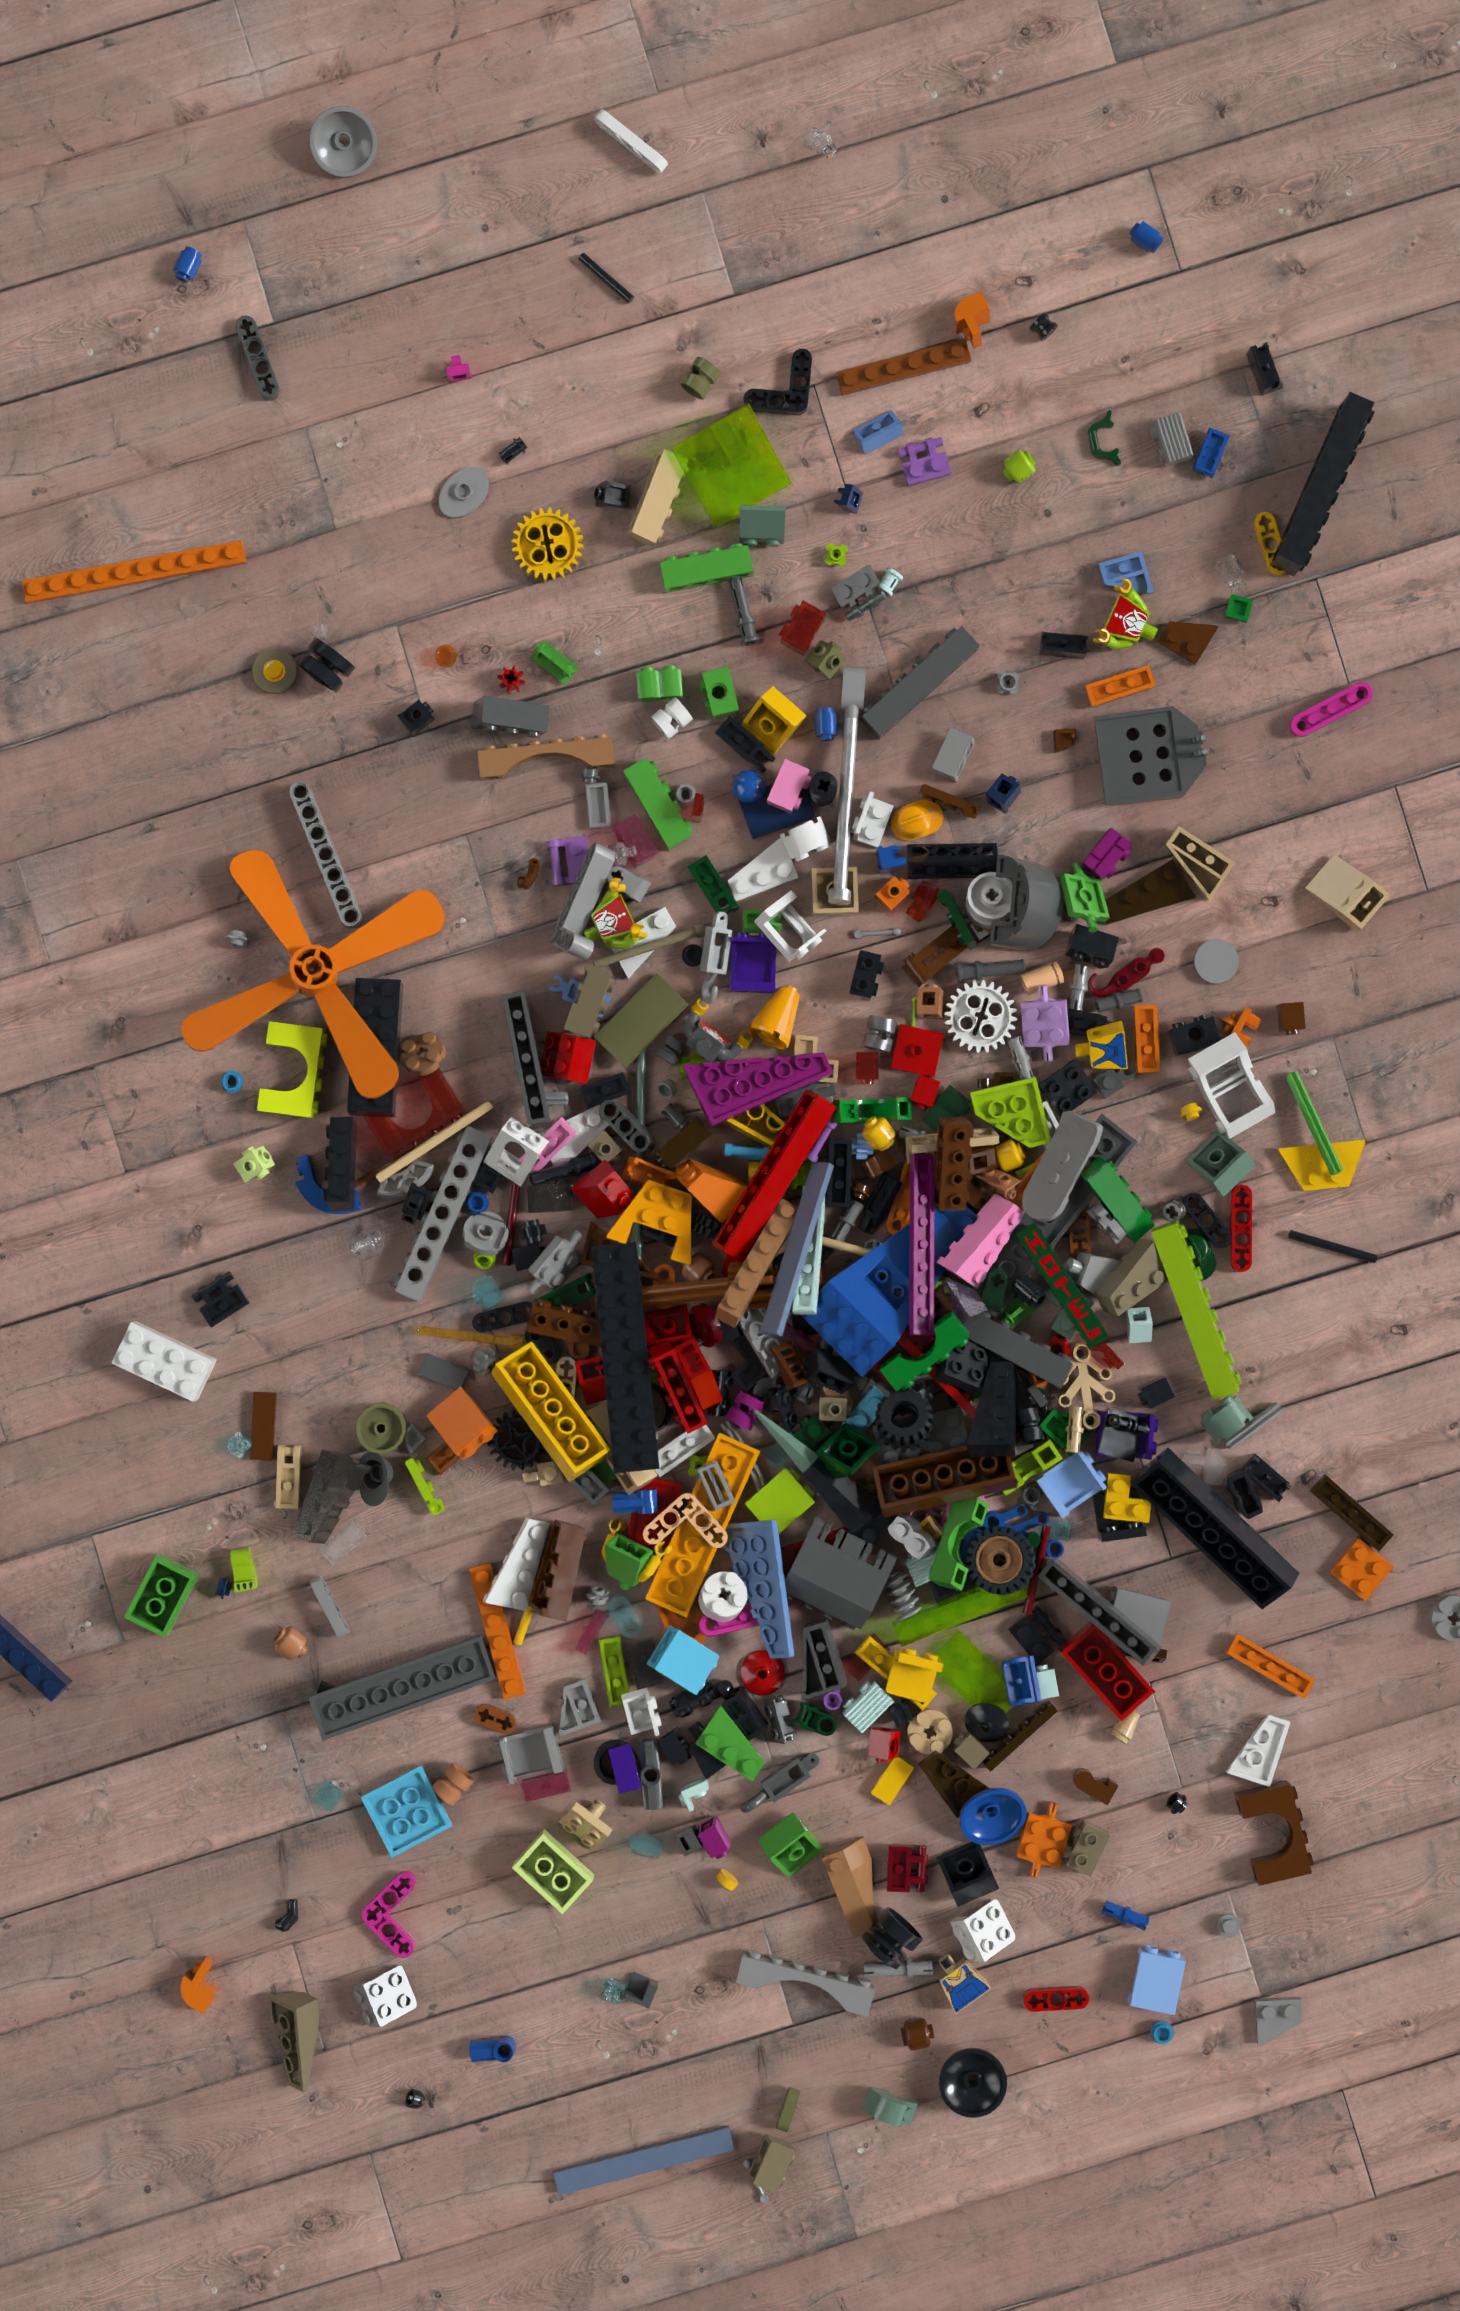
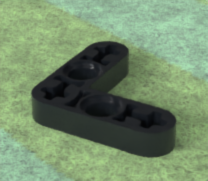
M803 348L793 353L789 392L749 389L744 394V406L753 412L786 415L804 414L808 407L812 366L811 353ZM800 355H804V358L808 360L804 362L803 371H799V361L796 360L800 358ZM799 376L806 380V385L801 388L796 387L793 382ZM752 395H756V399L763 400V395L767 396L766 407L763 406V401H756L755 405H751V401L747 399H751ZM775 396L782 400L781 406L777 408L772 407L769 403L770 399ZM785 397L789 398L788 403H795L796 399H800V402L804 405H801L800 409H795L794 404H788L787 409L785 408Z

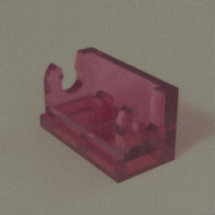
M637 814L616 824L612 829L634 869L651 860L659 853Z
M567 1768L560 1773L554 1774V1772L523 1779L521 1782L526 1802L572 1791Z

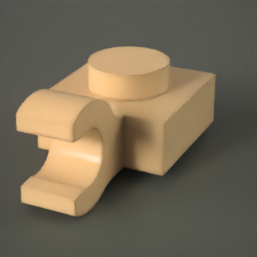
M553 1461L537 1463L538 1470L522 1474L524 1483L540 1480V1485L546 1486L563 1482L561 1470Z

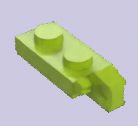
M411 1457L405 1460V1464L432 1515L435 1516L445 1511L442 1499L432 1495L435 1489L429 1479L424 1480L421 1473L425 1470L419 1459L415 1461Z

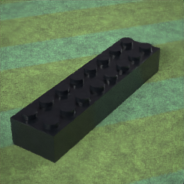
M1349 392L1340 404L1281 541L1270 563L1273 568H1277L1280 571L1283 570L1286 574L1294 577L1298 571L1302 572L1304 567L1308 565L1312 557L1309 551L1311 552L1312 548L1319 541L1321 533L1318 531L1321 530L1322 526H1325L1330 516V513L1327 511L1337 500L1339 493L1336 491H1338L1340 485H1343L1348 474L1346 470L1354 461L1357 454L1355 450L1365 436L1366 431L1364 429L1373 418L1375 411L1372 408L1375 402Z
M1167 1447L1139 1470L1131 1485L1262 1610L1292 1588L1299 1572L1170 1448Z

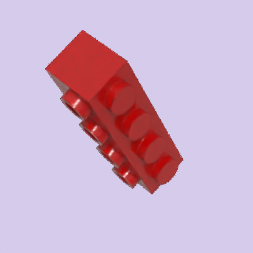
M668 1339L647 1349L650 1355L647 1360L652 1371L657 1370L659 1374L655 1378L661 1390L665 1388L667 1392L664 1398L669 1408L674 1407L676 1413L673 1414V1417L678 1427L682 1425L687 1434L707 1425L705 1416L675 1350Z

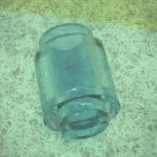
M637 1831L636 1835H631L628 1847L632 1848L631 1853L651 1859L653 1857L659 1858L663 1840L658 1839V1836Z

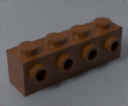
M938 1117L934 1206L939 1211L966 1210V1202L969 1201L967 1181L970 1180L971 1172L968 1164L969 1159L972 1158L970 1138L973 1137L974 1131L973 1125L965 1117Z
M544 1299L532 1301L526 1325L527 1332L601 1347L598 1314H595L594 1310L582 1308V1311L575 1310L573 1306L568 1304H560V1306L551 1305L550 1301Z

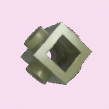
M820 640L805 662L817 674L830 680L846 658L840 653L841 648L832 641L827 643Z

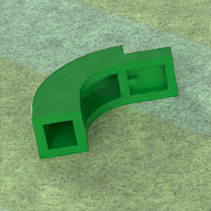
M910 1097L833 1101V1105L836 1107L833 1112L834 1123H865L872 1117L876 1119L883 1117L888 1122L911 1120Z

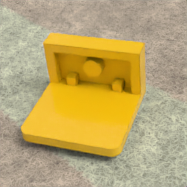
M896 1648L885 1690L889 1694L926 1703L930 1699L936 1673L942 1672L944 1663L938 1659V1655L926 1652L925 1655H922L912 1648Z

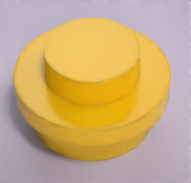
M1197 1103L1187 1104L1180 1109V1117L1187 1121H1193L1200 1117L1199 1114L1202 1112V1108L1198 1107Z

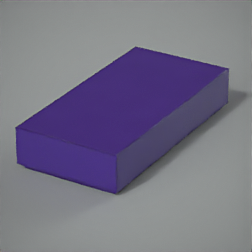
M631 1743L608 1748L619 1794L641 1789Z

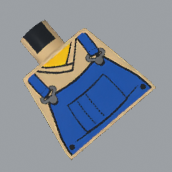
M946 1954L939 1959L938 1962L944 1971L939 1974L938 1978L955 2014L991 1990L989 1982L965 1958L955 1963L950 1954Z

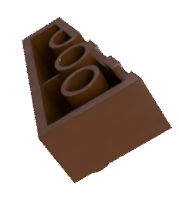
M557 1519L554 1520L529 1606L541 1616L567 1622L582 1547L586 1541V1529L580 1525Z

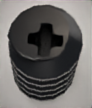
M822 771L816 773L810 780L809 799L817 806H826L833 802L838 788L836 778L829 772ZM819 786H822L823 789L827 788V791L819 790Z

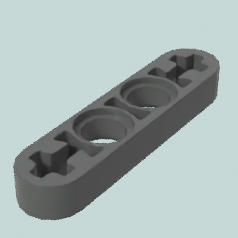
M247 315L241 316L236 322V329L258 390L265 400H275L280 394V387L257 324L252 317ZM246 322L252 325L249 327L252 334L249 338L245 329H242ZM253 342L260 344V350L257 353H250L248 351L249 345ZM260 363L268 365V369L264 374L256 372V366ZM268 379L271 387H275L272 389L273 393L271 394L265 391L267 387L264 380Z

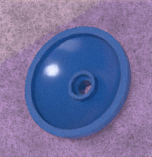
M991 1788L977 1793L965 1803L960 1813L959 1823L963 1834L970 1841L980 1845H995L1009 1840L1019 1832L1026 1820L1027 1812L1022 1798L1016 1792L1005 1788Z

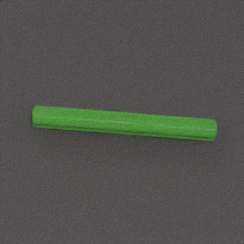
M1294 1071L1287 1074L1288 1084L1330 1174L1336 1175L1341 1173L1343 1170L1298 1072Z

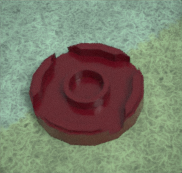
M705 1303L693 1306L691 1308L693 1313L690 1314L689 1320L695 1337L697 1339L701 1338L703 1341L701 1344L704 1347L711 1348L720 1344L722 1329L719 1319L715 1318L716 1313Z

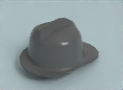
M367 1452L363 1454L358 1463L360 1494L364 1503L369 1506H378L386 1499L389 1483L393 1478V1468L389 1461L382 1458L380 1454Z

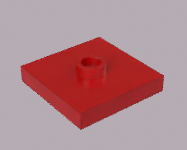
M900 1024L890 1068L935 1077L944 1033Z

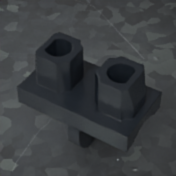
M412 1182L401 1211L403 1212L402 1220L410 1224H414L417 1219L421 1221L427 1210L432 1191L428 1190L425 1186H420L419 1188Z

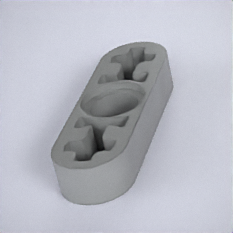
M321 1575L311 1579L310 1585L338 1638L348 1635L350 1633L348 1624L325 1580Z

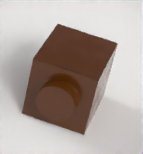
M1304 1002L1281 1003L1277 1005L1279 1032L1285 1031L1286 1035H1298L1299 1030L1306 1029Z

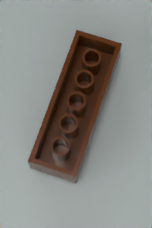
M967 1446L872 1467L884 1518L1018 1488L1010 1456L969 1457Z

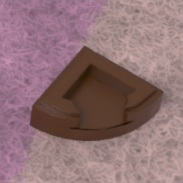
M1076 729L1053 730L1054 753L1062 752L1072 744L1076 735Z

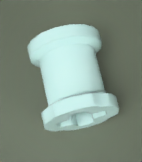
M887 567L885 569L886 573L880 581L881 585L876 587L879 592L883 591L887 597H891L893 589L899 581L903 580V576L894 569Z

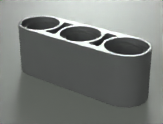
M606 1100L601 1104L599 1112L602 1118L634 1151L647 1153L654 1149L656 1143L654 1136L621 1102ZM614 1105L616 1113L610 1116L609 1108ZM626 1121L631 1123V1129L628 1132L624 1130ZM644 1136L646 1139V1145L645 1147L641 1148L639 1145V1140L641 1137Z

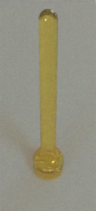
M428 1326L417 1327V1333L420 1335L506 1345L513 1349V1351L522 1348L525 1340L524 1334L518 1333L506 1337Z

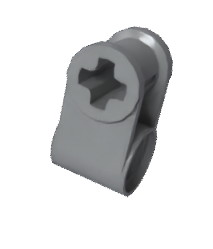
M620 866L612 867L607 876L608 882L613 878V874L617 875L620 872L623 880L618 885L625 884L626 886L625 891L622 893L635 902L641 903L651 883Z

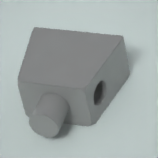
M1080 1252L1076 1260L1069 1258L1066 1261L1065 1270L1071 1272L1070 1277L1079 1289L1097 1298L1096 1290L1110 1272L1118 1268L1121 1261L1106 1256Z

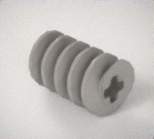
M907 1570L890 1572L888 1582L884 1586V1588H891L887 1596L895 1597L890 1604L898 1605L893 1612L901 1613L897 1621L913 1616L922 1608L921 1604H914L919 1598L917 1595H911L915 1592L914 1587H908L912 1583L911 1579H904L908 1575Z

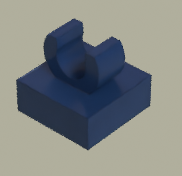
M845 484L844 488H838L837 490L842 494L841 500L835 499L834 503L843 507L849 513L857 514L863 492L853 484Z

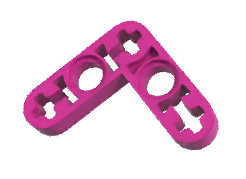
M410 1871L400 1872L365 1906L362 1912L363 1921L400 1958H407L412 1954L415 1947L414 1940L388 1913L414 1888L416 1879ZM408 1877L410 1879V1886L405 1885L398 1892L395 1888L400 1885L402 1881L400 1878L406 1879ZM384 1893H393L395 1901L392 1904L385 1903L383 1901ZM380 1904L382 1908L377 1912V1918H369L368 1909L373 1911ZM390 1924L394 1927L395 1932L392 1936L383 1934L382 1927L384 1925ZM398 1933L401 1934V1936L398 1939L401 1943H409V1951L405 1949L401 1951L399 1949L400 1943L397 1940L394 1944L391 1942L396 1938Z

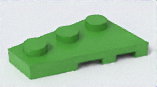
M720 1704L695 1744L753 1782L765 1761Z

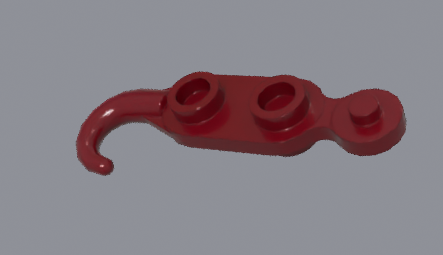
M1154 948L1149 952L1147 958L1140 957L1134 959L1117 971L1103 989L1095 988L1094 979L1097 977V974L1093 973L1088 980L1089 991L1094 996L1106 997L1112 993L1130 988L1150 972L1152 964H1158L1164 960L1165 954L1163 950Z

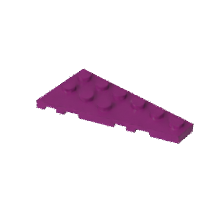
M824 1052L788 1057L775 1056L764 1059L751 1058L682 1065L710 1127L831 1076L834 1073Z

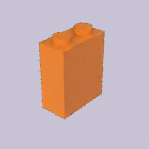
M461 1386L426 1415L452 1451L462 1460L473 1456L476 1450L482 1444L489 1442L498 1431L472 1396Z

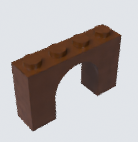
M1286 1780L1273 1783L1270 1787L1264 1785L1234 1792L1239 1815L1243 1819L1273 1813L1284 1817L1289 1827V1837L1282 1849L1272 1854L1250 1859L1256 1883L1261 1886L1312 1874L1311 1866H1314L1311 1853H1307L1305 1844L1309 1842L1306 1831L1301 1829L1300 1822L1303 1821V1816L1300 1808L1296 1807L1295 1800L1298 1799L1295 1786H1291Z

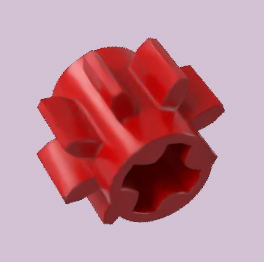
M515 665L509 670L503 667V675L497 676L498 679L503 680L499 685L500 689L506 687L508 694L511 693V690H516L519 693L520 684H526L524 680L520 679L524 672L520 671L517 673ZM514 675L517 681H513L512 684H509L507 679H510L511 676Z

